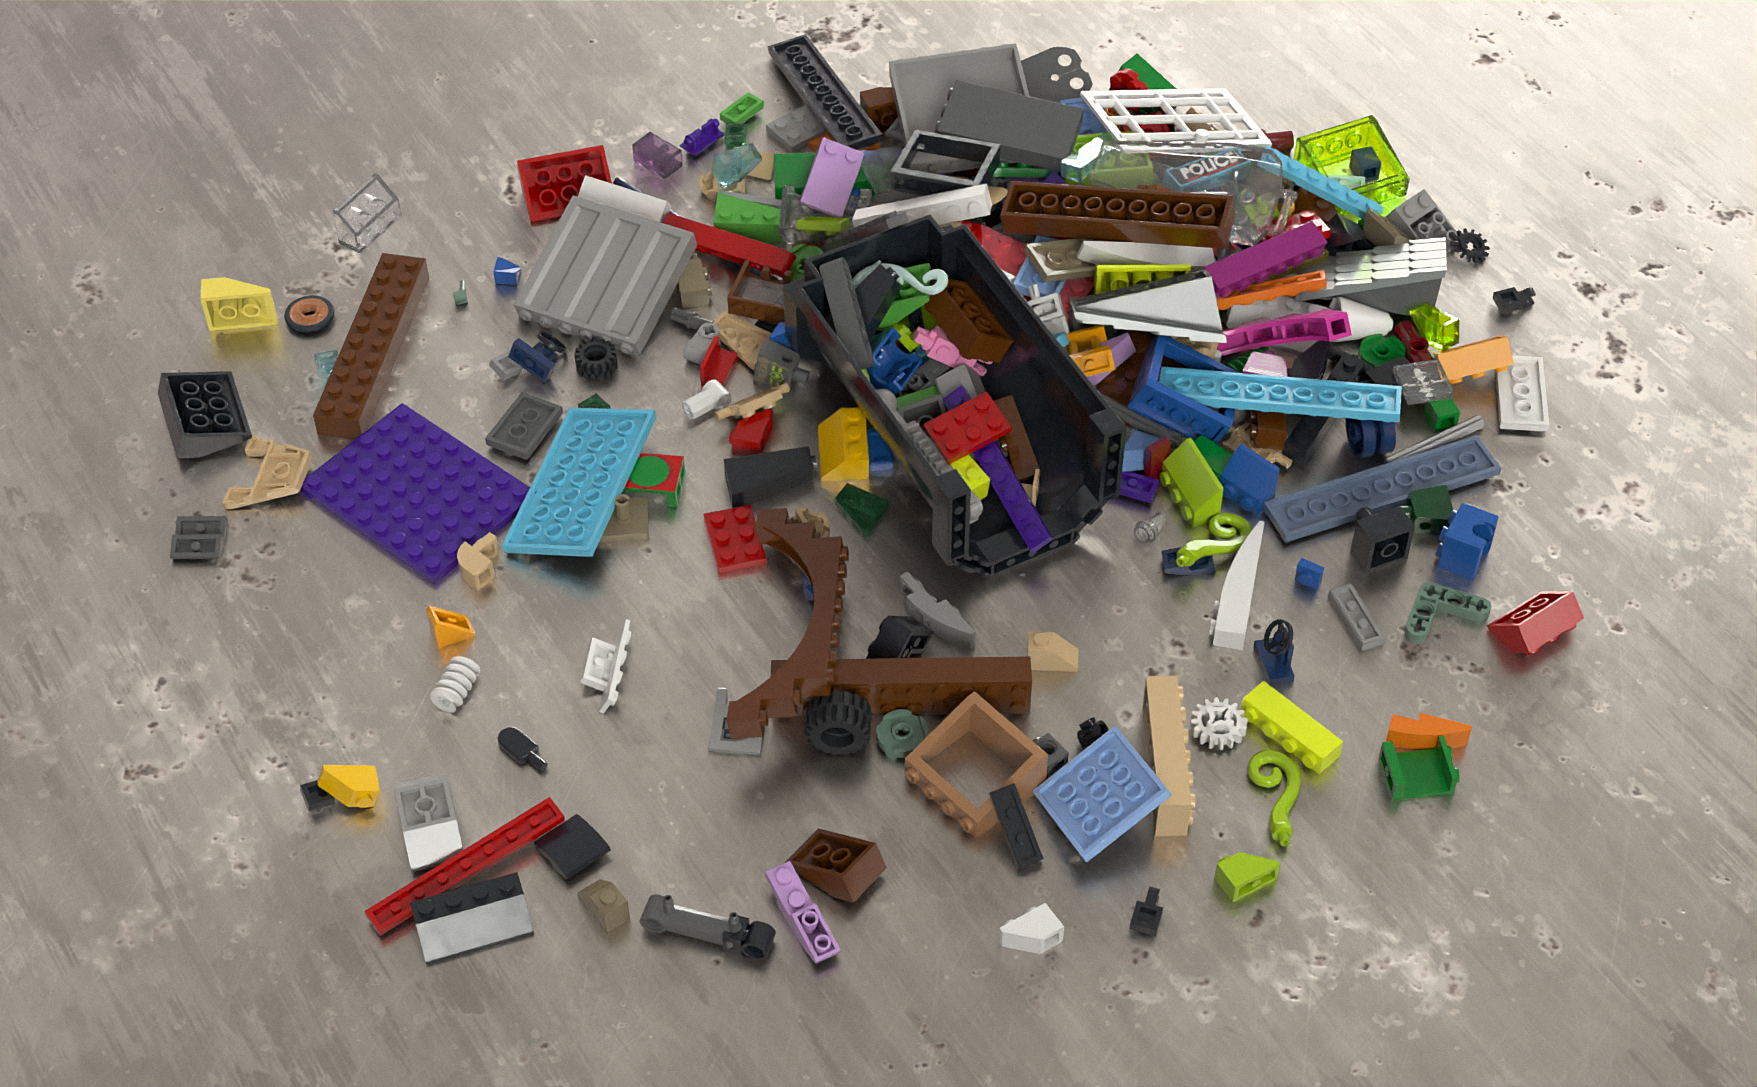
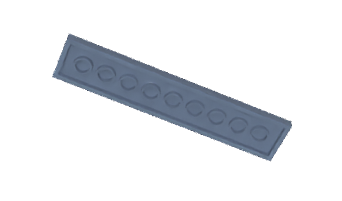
M1476 435L1265 501L1263 509L1286 543L1358 520L1356 512L1362 507H1369L1374 515L1395 508V506L1405 505L1408 494L1411 491L1447 485L1449 491L1500 475L1501 467Z

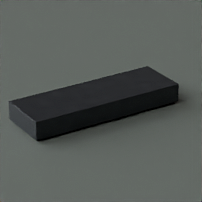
M1015 783L988 793L1017 869L1043 860L1044 858Z

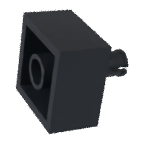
M1400 506L1374 515L1369 507H1362L1356 512V518L1359 520L1356 521L1350 553L1364 573L1408 559L1415 526Z

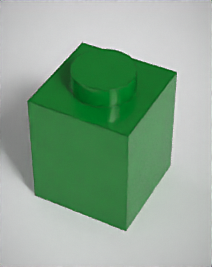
M1451 397L1427 401L1424 415L1434 433L1458 424L1460 411Z

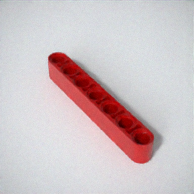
M666 213L662 221L664 224L693 232L697 242V247L695 248L697 251L741 265L744 264L745 260L750 261V267L762 271L764 266H767L771 269L772 275L782 277L785 271L791 270L796 260V256L788 250L671 213Z

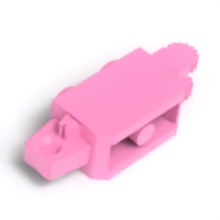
M938 325L935 329H931V331L921 327H917L913 334L914 341L921 344V348L926 350L928 357L953 368L966 363L979 373L980 376L986 373V368L978 364L976 359L967 360L959 354L957 347L948 340L947 334ZM988 361V362H983V363H986V364H988V365H989V364H992V362H989V361Z

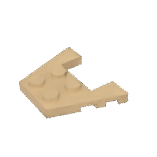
M252 434V438L248 440L244 451L247 457H264L252 487L228 488L222 502L225 510L299 493L313 459L311 452L288 444L282 446L276 444L275 440L271 439L265 441L260 439L258 435Z

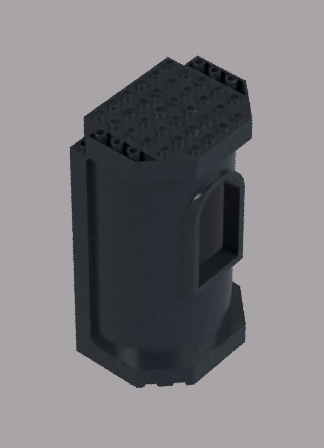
M931 214L808 258L804 260V278L783 285L786 338L798 354L830 366L932 508V545L946 565H956L970 573L978 572L988 579L1075 544L1080 538L1079 532L1087 524L1092 525L1103 513L1101 508L1109 499L1115 500L1120 495L1126 437L1125 424L965 224L955 228L951 224L940 227ZM843 257L848 264L853 279L859 271L875 264L878 260L881 263L894 264L902 268L930 263L931 270H943L947 274L948 279L964 281L971 286L1013 339L1012 344L999 363L992 362V364L988 365L979 360L976 362L987 370L983 376H980L985 392L987 391L993 401L1010 395L1013 396L1041 472L1035 508L1052 535L1053 540L1036 552H1031L991 483L989 484L987 497L980 500L983 511L978 517L979 520L970 524V487L956 469L939 476L935 473L826 322L825 318L831 313L820 273V265ZM907 349L902 351L904 353H910ZM1007 456L1006 458H1007L1009 464H1010L1011 467H1012V464H1011V462H1010L1009 456ZM975 461V462L978 464V466L982 469V467H981V465L979 464V462H978V461ZM1034 477L1020 482L1033 485Z

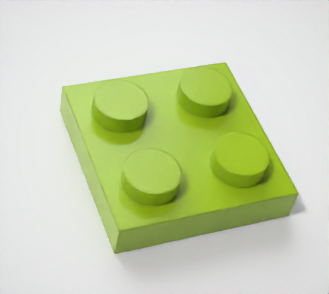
M805 216L797 220V229L803 230L805 234H817V232L825 231V235H839V233H843V230L850 227V218Z

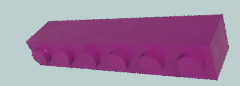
M1311 221L1207 265L1203 270L1207 269L1212 276L1216 299L1219 297L1224 299L1235 290L1239 289V291L1248 288L1251 283L1256 281L1261 283L1272 274L1279 275L1288 267L1293 266L1295 268L1309 258L1311 260L1318 258L1323 253L1322 250L1328 242L1316 224Z

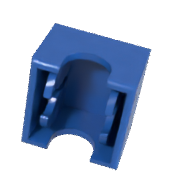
M894 327L872 337L869 343L874 357V366L866 368L870 377V383L875 390L887 389L893 394L901 392L923 360L916 352L904 353L897 347L895 341L901 338V335Z
M1462 503L1458 511L1453 510L1448 520L1450 526H1444L1439 540L1443 541V543L1440 542L1435 556L1439 557L1437 567L1473 581L1479 572L1478 566L1481 556L1486 557L1491 548L1499 518L1498 515L1466 503Z

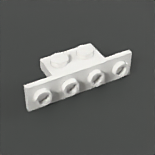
M625 619L617 630L614 645L593 637L588 644L580 683L603 691L599 712L604 714L609 705L613 706L618 697V692L615 689L622 678L623 672L620 671V666L623 665L626 659L627 651L624 648L631 637V631H629L631 620Z

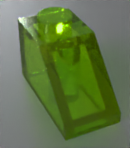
M1428 302L1410 310L1411 318L1422 337L1429 342V345L1437 350L1444 351L1459 343L1458 318Z

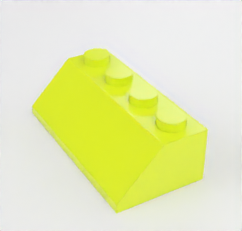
M1191 264L1096 265L1094 275L1095 294L1187 274L1191 271Z

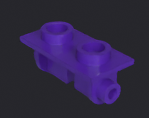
M716 118L709 119L708 122L701 126L702 130L698 128L691 134L686 135L680 147L696 156L723 137L725 133L718 129L720 123Z

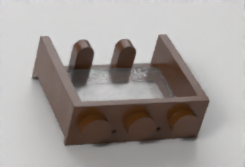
M745 260L727 296L728 313L776 324L780 322L785 323L783 285L793 282L792 272L785 271L782 281L772 279L771 269L767 266L763 267L761 276L752 275L750 273V261Z

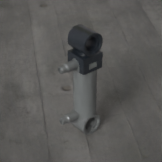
M651 895L639 921L641 926L648 931L662 933L666 930L723 945V951L741 956L744 953L756 960L767 958L776 935L775 929L765 922L753 921L750 924L749 918L739 916L736 912H731L729 918L676 905L671 895Z

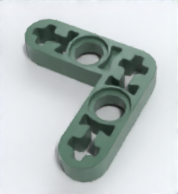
M1426 582L1419 588L1406 624L1405 637L1412 643L1424 642L1428 637L1437 610L1475 622H1483L1489 617L1491 604L1483 597L1437 583ZM1457 599L1461 604L1452 605L1448 600ZM1417 610H1427L1430 615L1422 616L1417 613ZM1417 624L1421 625L1418 633L1414 632Z

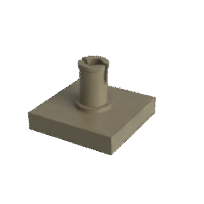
M625 494L617 495L614 501L615 509L600 542L649 540L648 497L629 498Z

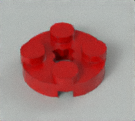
M1123 68L1110 77L1111 91L1148 90L1145 82H1140L1138 79L1139 75L1131 69ZM1126 107V108L1136 111V110H1138V109L1141 108V107Z

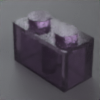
M652 132L647 133L632 144L634 161L663 179H667L683 166L682 150Z

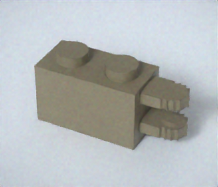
M696 252L692 254L691 260H689L677 283L682 309L709 305L708 296H712L711 283L706 282L708 280L707 267H702L701 259L698 258Z

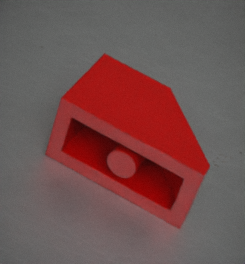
M773 409L763 410L738 421L735 430H731L729 436V444H732L733 454L747 456L763 453L773 428Z

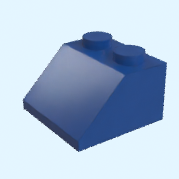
M1241 443L1220 476V483L1224 488L1223 496L1257 516L1264 510L1263 504L1265 501L1275 499L1280 468Z

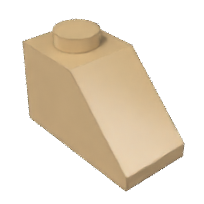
M1028 631L1027 656H1031V670L1078 672V648L1055 632Z

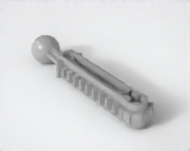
M877 389L878 394L935 473L939 476L954 470L951 464H947L936 446L920 428L919 423H916L915 420L906 423L897 412V399L895 395L887 389ZM972 490L970 524L979 520L978 517L983 511L980 499Z

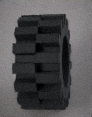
M593 338V342H590L588 339L585 340V345L581 342L579 348L576 347L575 349L576 370L580 376L584 375V378L587 380L591 377V381H595L596 377H599V380H603V376L608 378L610 373H615V368L617 369L618 366L615 346L611 345L610 341L605 343V339L601 338L600 341H597V338ZM592 358H603L599 361H590Z

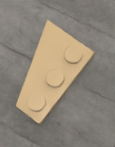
M723 311L713 322L719 327V339L733 352L738 353V357L755 371L758 354L771 333Z

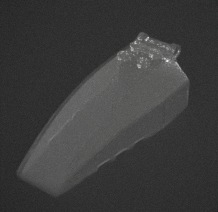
M1102 140L1088 181L1097 187L1137 189L1138 185H1159L1177 192L1232 195L1236 215L1229 241L1250 246L1256 245L1267 233L1278 236L1286 232L1285 225L1293 201H1296L1298 196L1297 192L1282 188V161L1273 150L1233 142L1171 143L1169 141H1162V143H1150L1148 141ZM1279 198H1285L1277 223L1272 225L1271 222Z

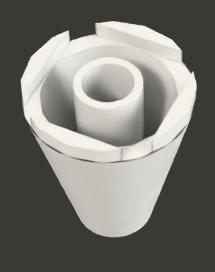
M1341 296L1333 298L1330 302V310L1347 312L1352 333L1351 336L1331 342L1364 339L1374 334L1386 336L1392 330L1393 319L1390 318L1389 313Z

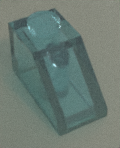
M753 143L713 155L712 174L721 188L741 182L762 161V157Z

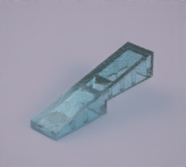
M1108 132L1102 133L1061 161V176L1082 182L1097 164L1103 166L1119 149V145Z

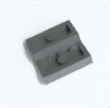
M177 516L175 535H172L170 558L220 559L226 538L227 517Z

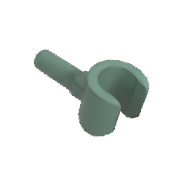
M465 280L460 281L459 291L453 292L456 305L468 303Z

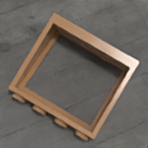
M973 692L905 758L904 773L911 783H916L923 790L927 798L935 800L946 815L956 819L965 832H970L974 837L978 838L999 822L991 799L989 798L979 808H976L927 763L970 731L1016 771L1000 788L1015 783L1023 804L1034 795L1032 791L1046 780L1048 754L980 695Z

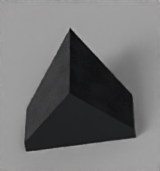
M1336 213L1326 224L1330 229L1331 238L1326 239L1328 243L1322 251L1323 253L1328 252V248L1335 246L1338 249L1339 245L1346 243L1353 245V241L1357 240L1365 242L1366 237L1357 223Z

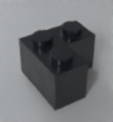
M887 616L879 626V633L876 639L868 647L866 659L909 658L911 653H923L934 631L911 616Z

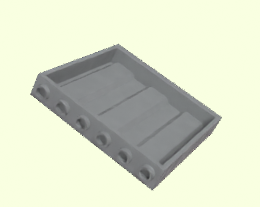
M573 195L513 305L518 316L525 321L532 320L538 322L543 327L559 329L564 334L569 335L572 333L578 335L583 340L589 339L591 341L593 338H597V341H600L602 338L605 339V343L610 341L611 345H614L615 348L620 349L626 354L633 353L640 356L697 247L694 233Z

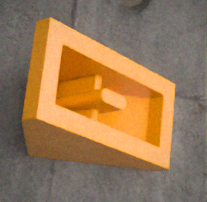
M433 606L426 608L430 631L439 649L472 638L475 635V631L466 615Z

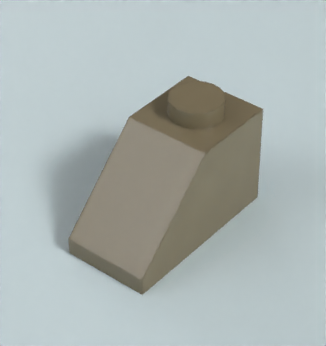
M600 879L577 893L578 897L607 933L630 920L628 901L612 882Z

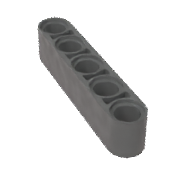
M841 257L820 265L821 277L823 278L825 292L839 340L861 370L874 366V357L846 260Z

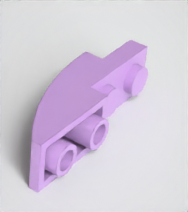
M788 861L766 871L765 877L777 898L776 903L811 959L815 963H819L840 953L841 950L816 903H812L791 862Z

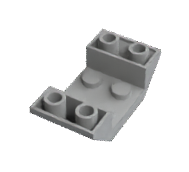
M446 772L394 783V792L411 871L436 867L461 852L463 847Z

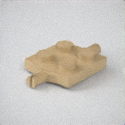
M785 382L777 387H771L770 390L761 391L725 406L722 410L715 412V417L718 421L729 416H735V419L740 417L747 418L756 414L755 409L763 408L765 410L777 405L776 401L783 398L782 394L790 392L789 385Z
M1249 420L1239 427L1232 425L1227 431L1231 435L1223 443V449L1227 452L1234 454L1237 447L1242 443L1271 463L1277 462L1285 468L1291 466L1292 459L1284 456L1282 450L1254 448V438H1250L1252 423H1249Z

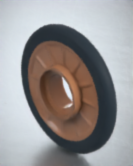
M316 295L303 296L288 305L284 313V319L287 325L296 331L313 332L327 326L332 321L335 310L333 304L324 297ZM310 311L315 312V313H314L313 315H311V316H305V315H304L306 312H310Z

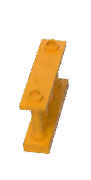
M1104 325L1066 333L1070 343L1064 349L1086 377L1116 370L1110 345L1103 347L1101 343L1107 341Z

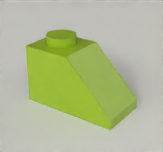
M1238 852L1232 856H1225L1218 861L1214 879L1231 901L1234 902L1277 880L1281 864L1277 860Z

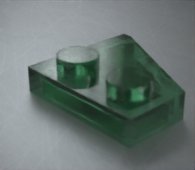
M846 483L835 497L836 507L846 514L851 524L854 523L860 529L861 536L865 538L889 507L888 500L849 483Z

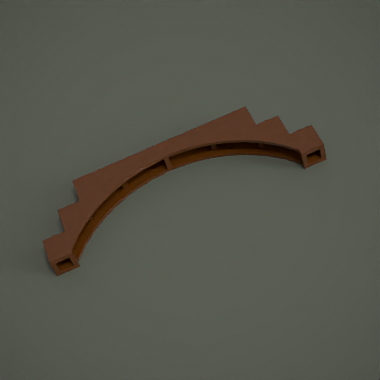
M787 508L758 510L756 530L760 545L767 544L780 551L803 571L814 591V607L803 639L785 664L755 690L737 701H729L726 721L731 739L763 737L764 726H768V718L797 716L798 705H802V697L830 696L831 685L835 684L836 681L833 666H837L838 662L835 648H839L840 643L837 630H841V616L839 613L843 612V599L841 595H845V582L843 578H847L845 561H849L848 546L843 545L842 536L821 538L820 532H816L814 522L794 523L793 518H789Z

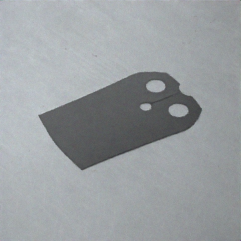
M1052 47L1021 60L1030 97L1060 103V100L1080 98L1081 91H1090L1093 86L1091 77L1088 72L1081 68L1082 60L1075 49ZM1061 55H1068L1072 61L1070 65L1062 66L1058 63V58ZM1053 74L1059 76V79L1057 81H1053L1051 79V76ZM1076 77L1082 79L1084 83L1082 88H1072L1070 86L1071 79Z

